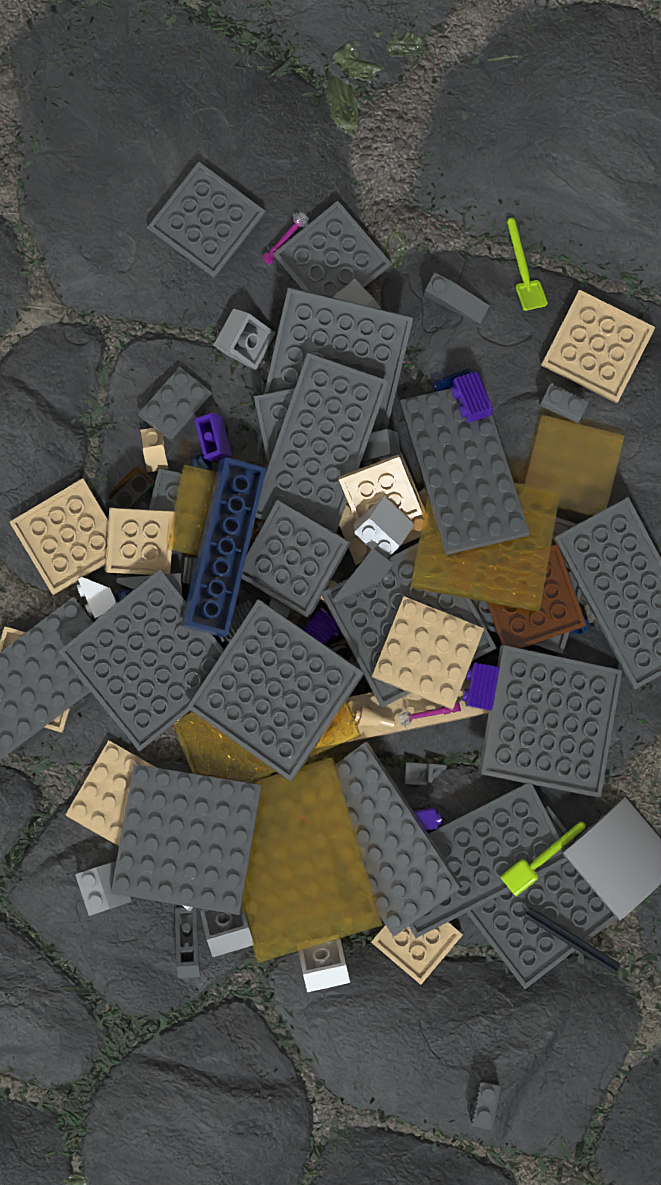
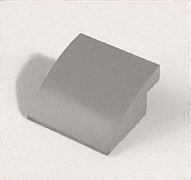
M626 797L578 836L576 841L562 852L618 920H622L661 884V839Z

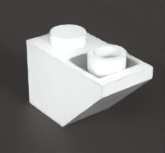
M83 577L78 579L80 584L77 585L81 597L85 596L88 601L85 607L90 617L94 615L95 619L99 618L117 603L110 588Z

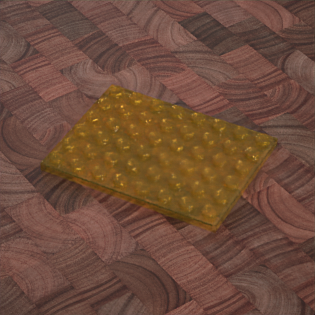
M331 757L303 766L293 781L288 780L281 774L251 782V784L262 785L242 910L246 914L257 962L267 961L382 926L334 759Z

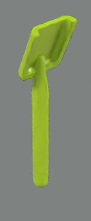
M511 217L507 220L520 274L524 282L516 285L520 302L525 311L544 307L548 304L544 291L538 280L530 281L516 221Z
M577 823L541 853L530 865L525 859L519 860L500 876L502 881L517 897L538 880V874L534 869L541 866L582 832L586 827L585 823Z

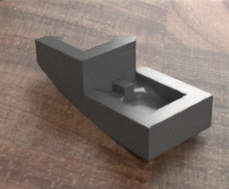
M404 762L403 784L427 785L444 771L447 765Z

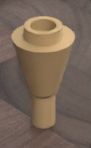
M361 705L360 709L356 708L354 714V721L357 722V726L383 725L393 728L395 719L382 717Z

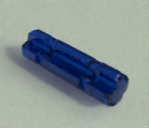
M466 369L462 373L458 372L444 377L443 380H436L432 383L435 392L442 391L445 388L449 389L453 387L455 378L470 374L472 371Z

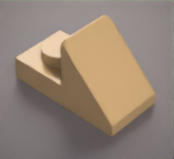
M155 428L140 430L147 473L158 471L159 468L167 470L168 463L163 435Z

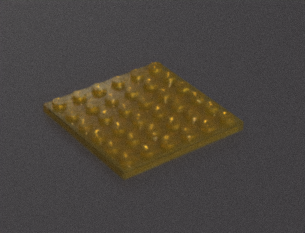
M514 483L530 532L529 536L445 555L430 502L427 499L411 588L540 611L560 491Z

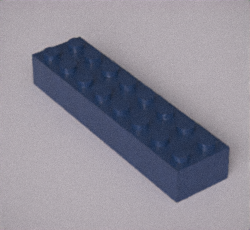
M227 457L220 460L181 627L220 637L228 636L267 468Z

